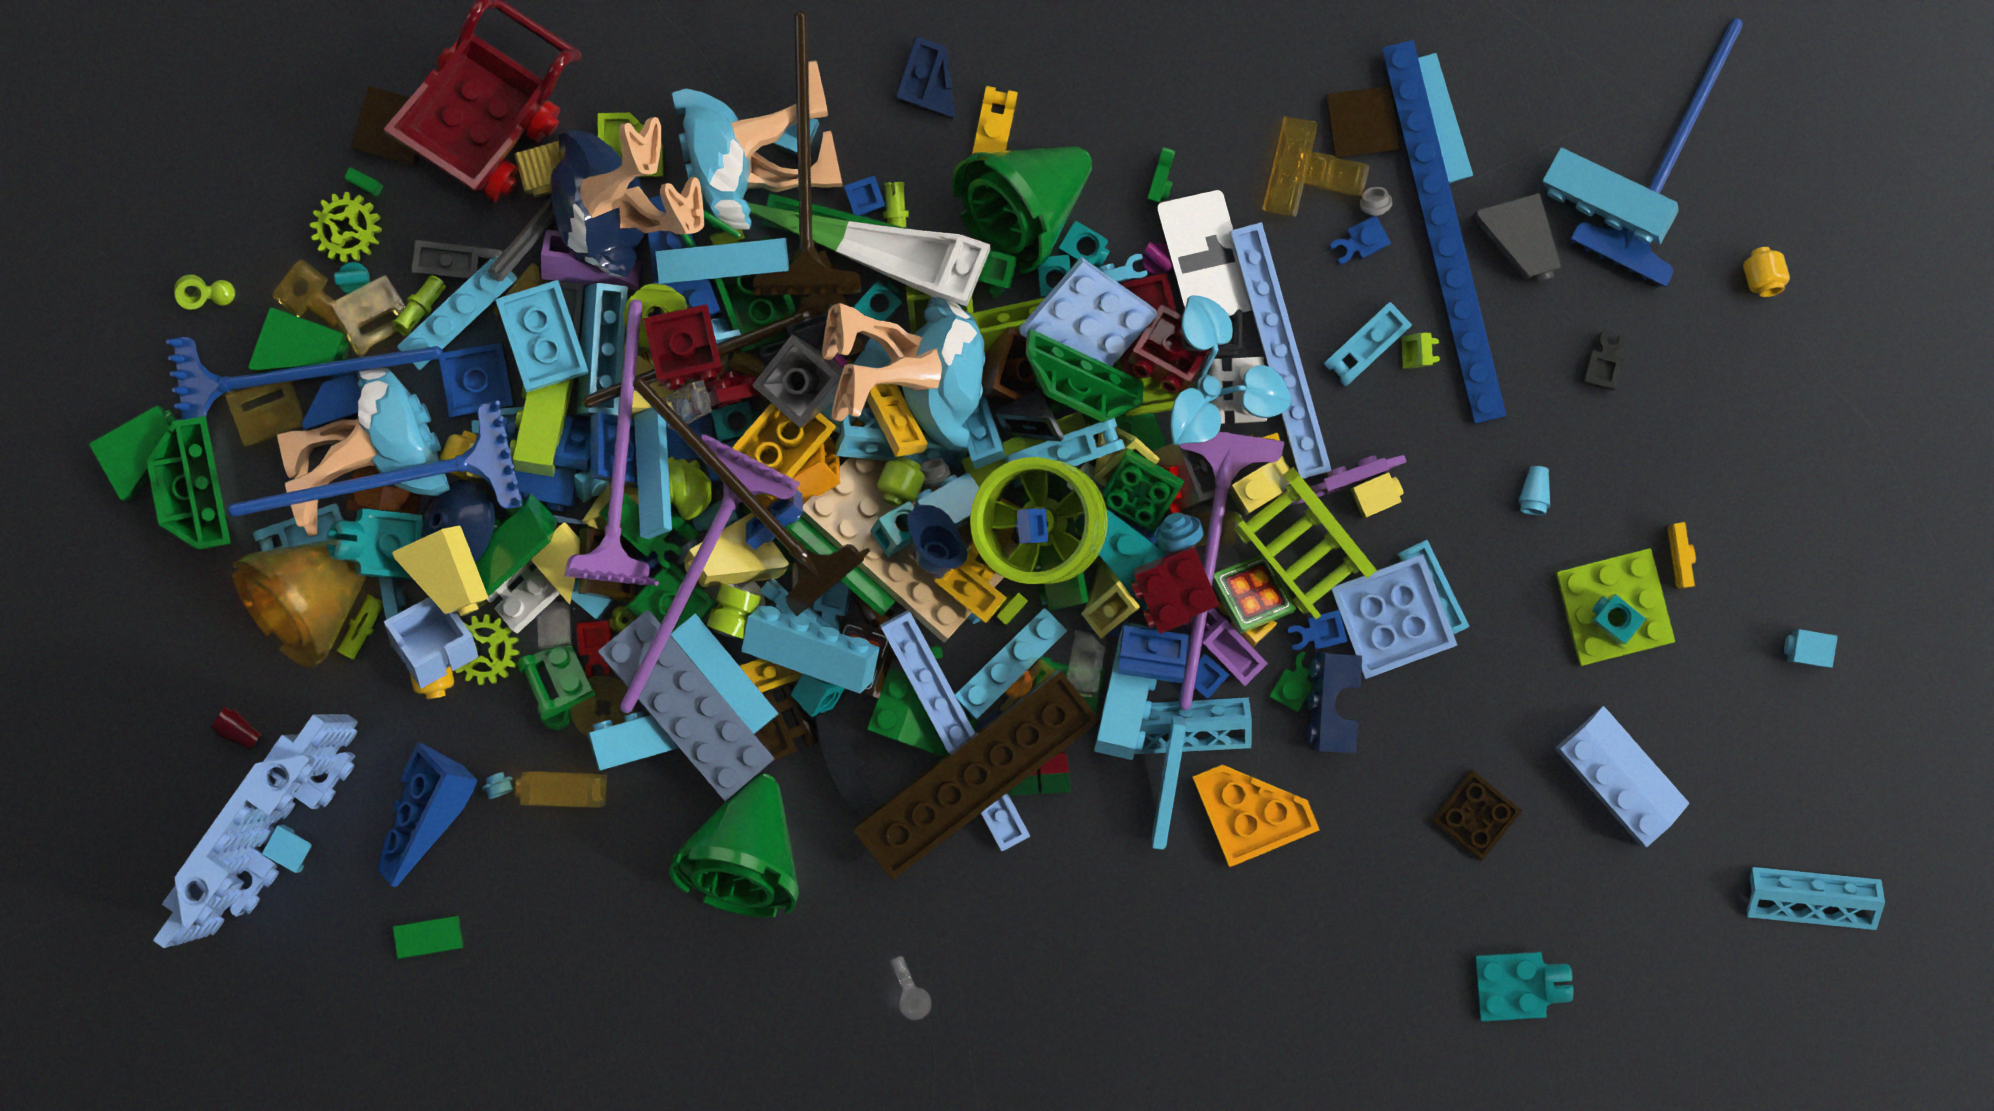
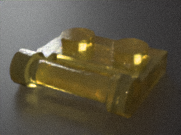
M384 275L330 303L329 309L350 340L354 352L360 356L368 351V347L397 333V331L394 329L395 326H392L394 320L363 336L358 328L391 311H394L398 317L406 305L387 276Z
M292 381L249 387L238 392L232 390L225 393L245 447L302 427L305 417ZM282 389L284 397L248 411H243V403Z

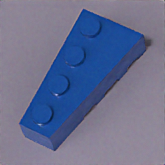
M661 195L649 199L659 211L666 213ZM660 230L648 233L654 284H659L655 251L689 248L680 234H675L671 231ZM693 233L688 234L697 246ZM710 279L663 283V285L670 286L682 294L689 308L708 304L711 319L723 315ZM656 307L657 315L662 314L661 308Z

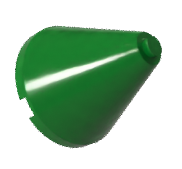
M1077 146L973 153L957 164L952 176L953 196L957 198L961 195L966 209L960 213V217L973 239L990 244V249L1018 256L1016 266L1022 268L1020 270L1021 273H1029L1048 259L1092 171V159L1086 150Z
M758 773L735 792L673 855L669 867V876L677 887L685 893H689L690 887L704 894L702 898L703 903L744 916L772 918L776 916L778 909L785 908V914H789L794 910L799 896V888L780 786L775 782L774 777L764 773Z

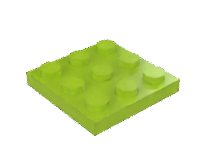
M1651 548L1555 572L1579 666L1675 642ZM1616 594L1646 618L1626 644L1620 645L1590 621L1595 615L1591 610L1602 596L1608 598L1610 595ZM1616 608L1611 609L1608 613V621L1612 626L1618 627L1623 621L1621 611Z

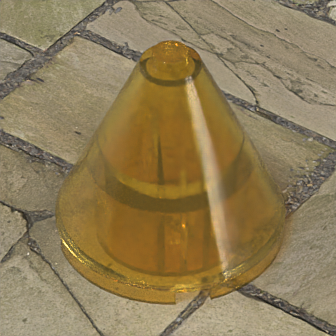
M328 539L249 553L232 565L234 568L239 566V570L232 574L233 582L240 599L255 623L266 636L273 632L284 643L279 650L289 659L305 668H314L327 658L367 576L355 575V565L351 561L330 557L326 545H337L338 540Z

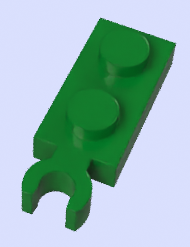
M624 491L620 528H622L621 534L646 557L654 550L658 554L659 563L669 568L671 563L665 559L664 553L667 550H673L680 556L682 549L676 543L664 540L669 531L650 539L640 537L639 504ZM609 502L599 512L606 521H608Z

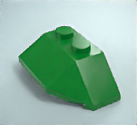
M1029 329L1027 332L1025 353L1037 387L1047 397L1103 423L1138 408L1143 403V381L1033 329Z
M206 416L174 421L146 460L158 524L197 550L231 544Z

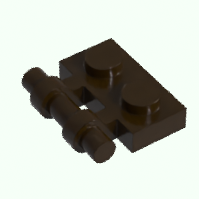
M793 683L781 687L786 699L779 703L776 702L772 691L764 694V697L778 712V715L758 730L755 736L774 757L773 761L798 751L793 741L796 737L802 735L806 747L818 742L813 731L816 729L813 720L809 721L805 710L791 696L795 688ZM788 709L791 710L797 727L790 730L781 713Z

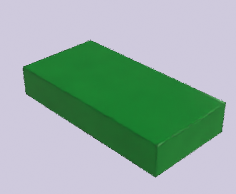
M459 915L393 926L398 959L464 948Z

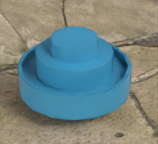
M1182 513L1168 515L1154 533L1158 547L1168 552L1187 549L1199 542L1204 535L1200 520L1193 516L1183 515Z

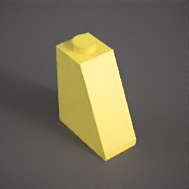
M1283 456L1278 461L1260 467L1230 486L1229 494L1244 517L1286 491L1285 487L1290 483L1283 474L1290 470V467Z
M750 513L723 529L698 582L701 587L719 586L721 583L728 585L770 580L772 578L778 579L784 575L789 563L773 540L769 543H763L756 550L746 543V523L755 517L753 513ZM702 542L688 551L684 560L686 572H688Z
M460 525L441 529L392 552L394 559L445 614L458 611L460 616L472 613L479 609L477 603L489 599Z

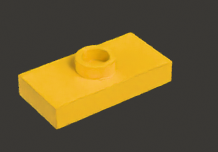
M1685 522L1670 524L1667 530L1676 587L1678 589L1693 587L1695 583L1692 564L1696 563V555L1693 544L1689 545L1686 524Z

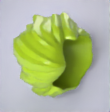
M674 457L668 458L670 504L678 509L679 514L685 520L697 517L706 510L711 502L712 482L701 471L700 464L696 459L687 463L685 459L677 460Z

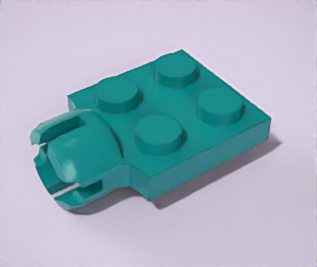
M371 509L357 510L355 522L340 520L332 523L329 527L327 539L338 541L337 545H326L328 554L333 559L348 560L354 563L355 575L415 581L394 559L392 552L421 539L422 515Z
M1542 951L1476 955L1481 1021L1547 1018L1546 1009L1548 1005L1568 1003L1573 1000V985L1554 986V982L1572 981L1573 976L1570 965L1544 963Z

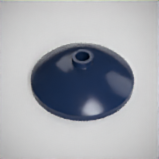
M468 480L454 481L449 483L450 489L438 496H433L422 512L421 539L441 529L460 525L476 563L485 552L492 537L495 523L494 505L489 493L479 484Z

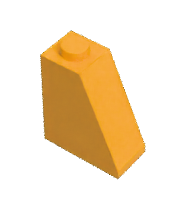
M830 436L792 478L800 482L797 490L802 493L803 505L813 495L820 496L840 484V457L836 456L835 442ZM757 494L756 497L766 508L778 499L776 497L771 501L761 494Z

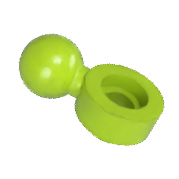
M185 275L175 283L174 295L181 307L191 310L201 307L207 299H211L213 303L220 306L228 305L235 297V289L226 280H218L211 286H206L200 277ZM188 286L196 288L195 292L191 294L186 293L184 290Z

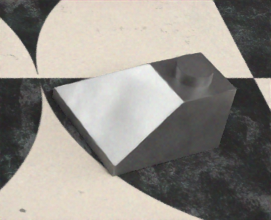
M791 335L752 386L796 425L802 428L834 401L843 368L833 360L823 359L821 351L797 336Z

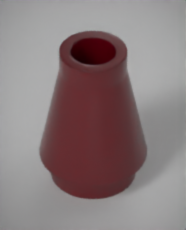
M226 706L210 727L217 732V736L245 746L249 750L252 749L261 736V733L256 731L234 708L230 710Z

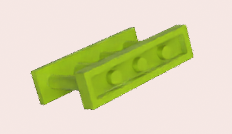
M1292 467L1283 474L1290 483L1285 487L1286 491L1248 522H1245L1236 512L1232 516L1238 523L1234 530L1245 543L1251 540L1296 594L1293 602L1304 615L1310 612L1317 620L1321 616L1313 605L1317 600L1352 572L1356 574L1361 571L1368 579L1377 570L1300 474ZM1303 499L1309 507L1304 511L1306 515L1265 547L1255 532L1293 501L1299 502ZM1322 523L1328 530L1323 535L1325 539L1288 569L1284 570L1274 556L1314 524L1317 527ZM1341 547L1347 554L1343 559L1344 563L1304 594L1293 580L1333 548L1337 550Z

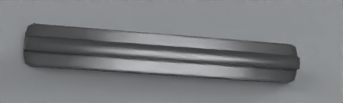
M552 196L491 265V268L488 270L490 277H493L498 282L503 281L556 220L552 206Z

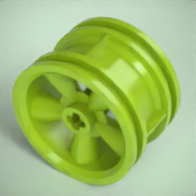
M1026 457L1005 463L984 480L972 504L970 526L973 541L980 556L995 572L1019 583L1054 584L1076 577L1094 562L1105 542L1108 516L1101 492L1095 483L1080 469L1057 460ZM1048 471L1059 475L1074 488L1059 503L1047 497L1049 485ZM1021 478L1026 493L1031 500L1022 509H1046V518L1049 522L1047 527L1048 542L1020 543L1011 555L1008 556L999 542L996 529L1015 528L1018 519L1017 510L1021 509L1000 502L1006 490ZM1084 514V532L1082 539L1079 540L1065 532L1067 518ZM1053 544L1064 563L1047 571L1035 572L1040 546Z

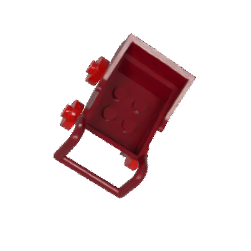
M476 0L463 21L458 33L457 42L450 49L448 47L445 48L439 56L437 71L433 69L425 81L383 129L384 133L474 192L476 190L480 191L481 188L483 189L487 183L484 195L497 202L503 195L508 196L517 183L515 176L518 172V167L508 160L502 161L518 142L529 123L526 136L537 143L545 136L550 137L559 124L557 117L560 113V107L551 101H545L552 94L566 65L580 61L582 54L578 49L505 1ZM486 9H497L561 51L551 63L544 80L473 34L478 20Z

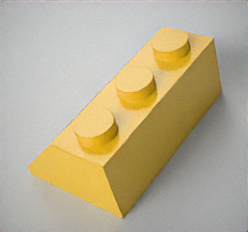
M771 403L732 448L793 478L837 427L819 413L804 427L800 428ZM761 493V495L771 501L776 498L774 495Z

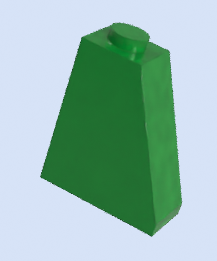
M270 307L248 368L261 373L345 360L350 349V343L347 342L349 336Z
M157 405L89 443L121 501L129 502L134 499L149 479L146 460L171 423L177 420L170 409L165 411L163 407Z

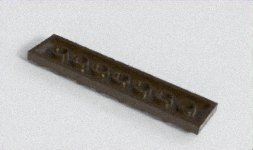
M1059 668L853 826L852 829L890 878L894 880L1098 724L1100 719Z

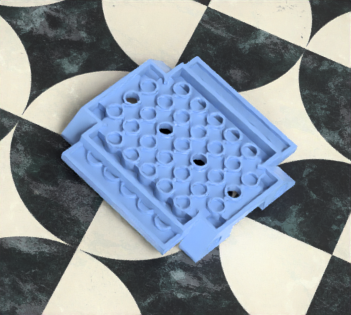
M313 714L300 734L281 735L264 761L255 763L174 877L176 885L162 903L173 913L154 938V942L163 948L207 937L209 934L214 935L224 922L221 915L228 907H230L231 913L236 917L243 915L245 912L250 914L260 901L257 894L263 886L268 888L279 874V871L276 870L278 863L262 855L263 849L260 846L262 844L267 845L275 831L274 825L281 817L285 819L293 810L296 804L293 802L294 797L311 809H318L320 805L326 807L336 793L332 789L339 778L344 781L355 766L351 763L355 757L353 753H336L343 745L347 747L357 734V730L354 729L358 723L357 720L348 714ZM324 772L328 774L324 782H318L314 778V776L321 775ZM243 871L249 872L252 876V885L248 889L242 887L245 882L238 878L239 874Z

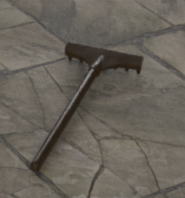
M799 10L794 15L800 241H798V249L793 259L789 262V271L761 273L755 276L753 281L754 295L861 294V278L859 274L855 271H843L830 267L820 258L814 247L812 235L808 26L806 12Z
M826 251L818 253L820 258L832 267ZM809 294L806 302L798 311L793 312L792 315L717 344L719 356H724L787 331V325L826 313L834 304L841 303L847 306L843 294ZM859 333L856 334L853 347L847 356L855 355L865 350ZM655 369L635 376V379L638 377L643 378L649 385L658 382ZM621 382L585 396L582 400L583 405L586 408H592L620 397Z
M638 377L634 379V389L790 551L789 554L795 559L798 567V582L786 596V603L796 616L800 615L864 561L870 549L865 548L859 552L851 544H846L831 554H815L807 550L643 378Z

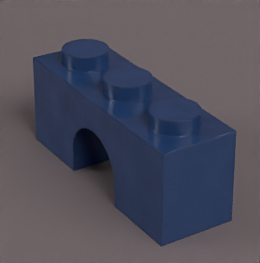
M1315 652L1314 659L1310 663V676L1313 678V687L1308 695V709L1311 711V718L1305 733L1309 749L1322 752L1356 753L1358 721L1341 718L1335 710V699L1338 693L1345 688H1360L1362 655Z

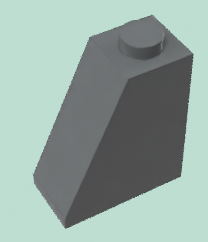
M1540 193L1481 209L1473 214L1475 222L1525 280L1534 278L1535 283L1554 278L1553 272L1561 268Z

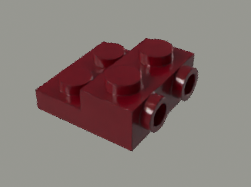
M708 304L643 318L659 387L665 386L666 390H676L684 387L687 380L697 378L698 383H707L716 380L718 373H723Z
M1160 305L1156 311L1157 316L1147 326L1134 347L1128 365L1132 367V371L1141 378H1148L1150 376L1161 382V387L1166 392L1171 394L1181 393L1190 387L1209 351H1188L1183 349L1182 316Z
M732 371L719 375V380L707 383H698L697 378L692 380L693 386L681 390L687 416L710 412V410L745 401L751 402L763 397L752 386L757 380V376L752 377V374L739 376L738 371Z
M1194 545L1133 569L1136 578L1131 581L1137 599L1144 597L1148 606L1147 609L1143 610L1150 628L1157 627L1159 634L1190 622L1189 618L1219 606V602Z

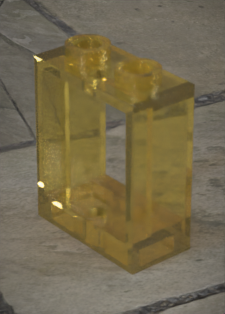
M525 771L522 772L521 778H516L515 797L521 798L520 805L600 808L606 806L607 774Z

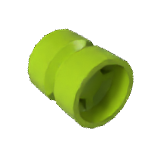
M721 583L716 597L719 607L712 609L706 626L744 639L748 616L758 608L761 597Z

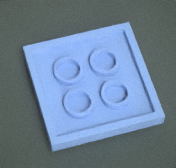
M1081 257L1019 327L1020 334L1027 338V332L1029 329H1033L1112 367L1155 319L1157 312L1155 308Z
M1424 554L1380 569L1368 579L1365 576H1361L1332 588L1356 655H1362V672L1365 679L1457 646Z

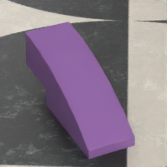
M1214 608L1207 611L1202 645L1246 686L1268 663ZM1193 617L1189 618L1190 622L1183 624L1190 633Z

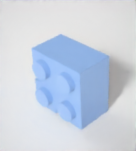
M430 597L384 621L391 645L403 663H406L407 669L420 688L447 675L446 668L450 667L454 671L478 658L473 636L456 612L445 614Z

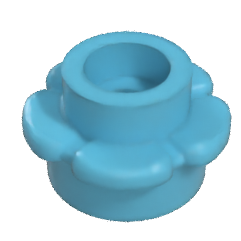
M503 772L494 774L485 779L487 784L482 787V791H486L489 799L505 795L513 790L510 782L513 778L511 776L505 777Z

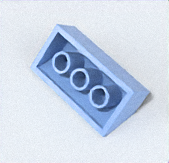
M1604 706L1598 709L1554 748L1640 846L1648 847L1676 821L1689 805L1684 796Z

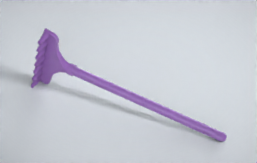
M638 299L630 302L605 537L600 545L591 553L570 556L564 576L657 586L659 582L648 577L649 565L630 558L622 549L620 542L622 530L620 523L634 394L633 381L636 374L642 303Z
M1218 432L1214 438L1203 443L1178 445L1185 450H1191L1203 455L1212 465L1215 475L1214 485L1216 488L1202 563L1211 586L1228 488L1231 486V481L1242 468L1251 463H1273L1278 461L1282 455L1284 441ZM1207 611L1193 616L1184 668V679L1179 698V707L1182 710H1188L1192 704Z
M706 434L701 436L702 441L753 495L765 493L787 500L793 497L799 487L800 482ZM725 483L721 506L621 702L620 708L624 713H629L634 708L729 517L737 505L742 502Z

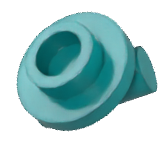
M347 263L340 268L339 272L334 274L336 286L339 285L345 293L350 295L364 292L370 283V274L360 263Z

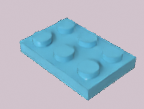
M558 280L496 299V304L526 393L589 373Z

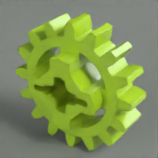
M345 192L341 200L334 193L332 194V203L329 204L324 200L321 201V205L324 208L322 212L313 211V214L318 218V222L310 223V227L317 230L318 233L311 236V238L315 242H322L318 247L320 252L323 253L330 250L328 258L334 261L340 255L341 262L343 263L348 262L349 256H352L358 262L360 261V252L363 251L368 255L371 254L368 247L370 243L374 245L379 244V241L374 238V233L382 232V228L374 225V222L381 219L380 215L377 213L370 214L374 208V205L370 202L362 206L364 198L361 195H358L353 201L349 192ZM346 207L344 212L336 215L332 214L335 210ZM361 212L366 219L367 230L361 227L359 221ZM334 222L340 224L349 223L358 233L352 231H345L343 233ZM326 225L331 228L333 234L330 239L331 243L326 236ZM356 240L360 241L356 246L346 248L348 243Z
M485 614L483 622H480L477 616H471L472 625L469 626L467 623H463L473 636L477 653L481 650L477 641H480L482 644L490 643L491 647L488 649L491 658L478 655V658L455 671L456 673L466 671L465 680L468 682L477 676L478 685H484L486 677L489 678L492 684L497 683V674L507 678L509 675L506 667L515 668L517 666L511 658L512 656L520 655V651L513 649V644L519 642V638L509 637L512 630L509 626L504 629L501 627L503 624V619L501 618L495 620L493 624L491 623L490 615ZM490 628L496 632L489 637H483L477 629ZM505 643V656L502 660L499 657V649ZM481 662L486 663L492 670L481 672L473 669V667Z

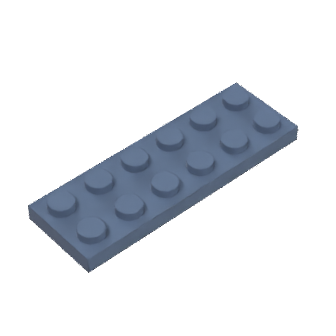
M646 610L597 652L628 689L661 625L649 610ZM669 636L638 701L725 802L771 763L774 757L675 640Z

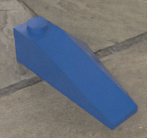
M418 742L403 771L401 781L406 782L401 801H395L393 811H396L397 815L394 829H390L386 834L377 868L386 881L394 887L399 885L461 813L469 797L473 794L478 781L464 765Z

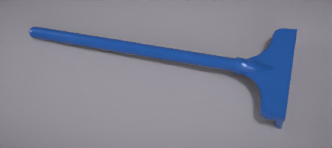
M1734 18L1730 21L1648 189L1660 194L1742 28L1743 23L1740 18ZM1584 222L1576 227L1571 237L1570 243L1572 245L1579 243L1585 246L1586 252L1593 250L1600 254V259L1607 257L1614 261V266L1621 264L1629 268L1628 273L1637 272L1643 275L1642 279L1644 281L1651 279L1657 282L1658 288L1667 287L1673 274V268L1669 263L1661 260L1652 252L1649 244L1634 237V232L1625 227L1622 230L1615 228L1605 229Z
M181 337L166 340L168 345L174 346L175 355L168 356V360L176 362L177 371L170 372V376L178 378L179 387L172 388V392L180 394L181 403L174 404V408L182 411L183 419L176 421L207 416V412L214 400L223 393L231 392V390L428 361L439 359L443 355L440 347L433 346L235 377H221L209 372L201 364L195 341L192 338Z
M495 401L479 407V435L469 450L462 455L455 456L453 459L234 503L228 506L227 513L232 517L454 471H467L484 478L491 484L498 504L504 509L522 507V497L518 490V481L515 477L514 465L510 455L511 449L508 446L507 433L504 429L500 402Z

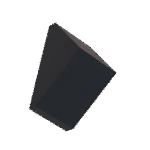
M1039 389L999 408L995 413L1004 432L1009 437L1059 442L1064 438Z

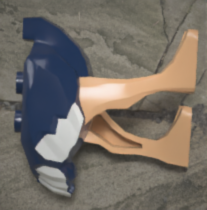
M656 117L647 119L640 133L636 132L631 123L620 125L622 159L612 147L596 135L585 130L572 129L558 135L559 149L564 153V156L550 175L552 206L559 233L566 246L581 261L598 267L610 276L625 278L628 275V272L635 265L634 261L638 257L635 248L641 242L644 233L662 230L671 231L675 234H691L702 230L704 227L701 186L696 177L689 178L681 195L671 183L661 185L660 195L666 213L659 211L644 194L638 176L656 173L660 157L661 125Z

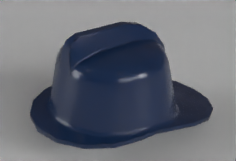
M920 505L909 513L907 525L915 544L913 555L920 568L932 573L936 579H940L951 569L960 567L965 563L968 554L967 549L954 522L947 513L933 505Z

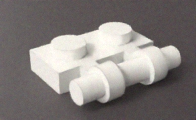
M1264 357L1231 358V371L1226 372L1222 371V359H1214L1209 372L1206 374L1215 377L1220 382L1222 389L1223 382H1232V387L1244 385L1245 373L1252 367L1264 365ZM1241 391L1233 393V400H1224L1223 395L1209 402L1218 408L1221 415V424H1225L1224 411H1234V424L1267 422V418L1253 416L1243 408L1242 396L1244 392Z
M532 560L528 561L488 596L489 599H487L491 603L499 595L503 598L494 609L511 630L517 634L560 594L538 567L534 571L531 570ZM521 575L525 580L511 591L508 586Z

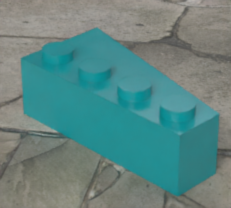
M1107 509V535L1099 556L1143 610H1145L1148 606L1144 597L1137 599L1131 581L1136 579L1133 569L1169 554ZM1084 514L1079 515L1074 522V525L1082 535L1085 526Z

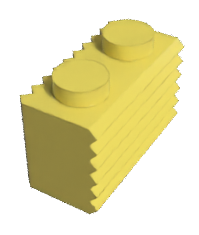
M559 141L515 153L514 156L524 191L527 194L533 193L535 198L551 194L550 175L564 156V153L559 149Z

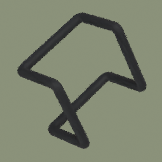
M1237 309L1232 316V344L1218 345L1216 356L1232 357L1241 349L1242 310ZM1182 331L1183 349L1188 351H1202L1195 349L1190 344H1188ZM1209 348V349H1207V350H1203V351H1209V353H1208L1207 356H1209V354L1211 353V348Z

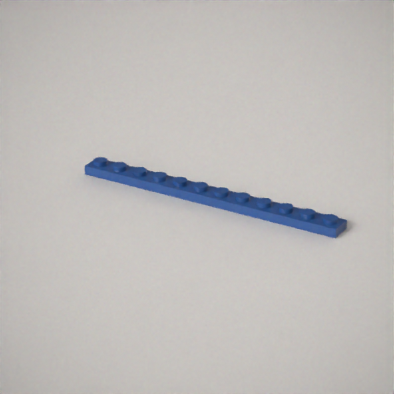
M1414 40L1383 47L1382 50L1474 422L1476 424L1505 417L1507 415Z

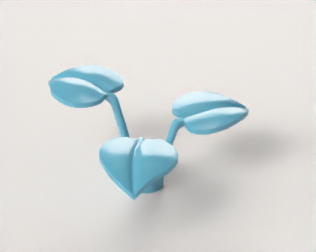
M1189 296L1182 316L1183 335L1188 344L1195 349L1203 351L1211 348V353L1202 370L1197 373L1198 379L1192 382L1188 389L1182 391L1174 401L1171 413L1173 445L1203 443L1214 438L1221 427V415L1218 408L1209 402L1225 394L1239 391L1244 392L1242 406L1249 414L1256 417L1269 418L1286 411L1291 405V395L1282 377L1271 367L1265 365L1252 367L1244 375V385L1224 389L1221 388L1220 382L1215 377L1206 374L1218 353V345L1226 344L1231 340L1233 332L1232 322L1227 312L1215 301L1203 296Z

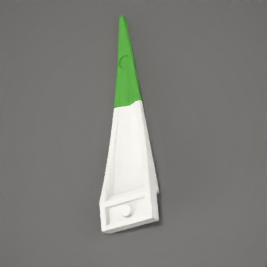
M748 203L751 214L799 235L798 212ZM812 215L814 243L936 299L940 297L967 306L990 252V244L960 234L880 226Z

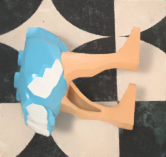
M816 60L808 61L810 119L828 116V110ZM687 88L672 93L676 115L685 114L683 121L685 133H680L679 138L684 162L691 161V164H686L688 180L691 177H696L699 180L703 206L708 213L728 224L733 229H750L752 221L749 218L751 210L748 202L743 199L747 190L764 188L773 192H780L798 187V169L779 167L756 152L761 146L777 142L790 126L797 123L796 104L773 114L738 120L736 114L725 103L706 93ZM831 131L823 132L818 160L811 167V187H842Z
M931 297L928 308L925 309L924 313L927 323L913 335L907 333L898 324L875 320L863 315L855 308L841 303L834 304L828 311L822 358L831 361L837 352L838 354L849 355L856 334L861 333L880 343L892 362L878 369L854 364L845 365L834 399L832 419L841 422L848 414L859 417L869 391L875 385H901L909 409L916 422L929 437L944 448H967L969 430L962 428V424L979 405L983 392L981 382L985 363L984 340L973 316L970 313L964 312L961 306L955 302L940 297L937 299Z
M388 368L357 371V378L359 379L357 384L361 390V397L358 401V419H339L320 428L307 431H290L277 435L285 471L289 478H295L285 482L287 493L326 485L345 473L366 466H375L379 473H385L440 461L437 451L441 450V446L434 432L431 433L427 423L431 421V417L426 405L420 403L416 394L411 395ZM328 444H335L331 446L322 462L308 473L309 456L313 449ZM445 474L393 484L415 494L438 496L450 489ZM318 500L291 505L298 527L304 526L309 537L318 534Z

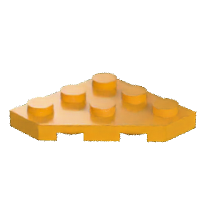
M1219 765L1192 776L1229 867L1320 830L1308 800L1225 765Z

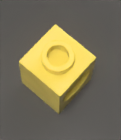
M1389 472L1350 489L1363 519L1401 503L1400 496L1404 494L1398 478H1391Z

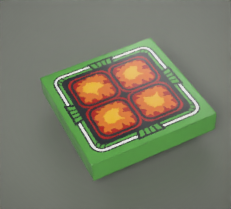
M1263 554L1214 573L1212 585L1238 634L1289 615L1297 609L1277 571Z

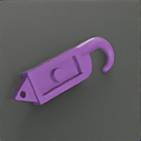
M1375 455L1358 461L1359 467L1347 471L1345 466L1327 472L1328 478H1325L1322 483L1310 486V488L1317 497L1328 495L1386 474L1390 469L1406 463L1404 455L1387 460L1385 457L1377 460ZM1303 499L1299 502L1293 501L1290 505L1304 503Z

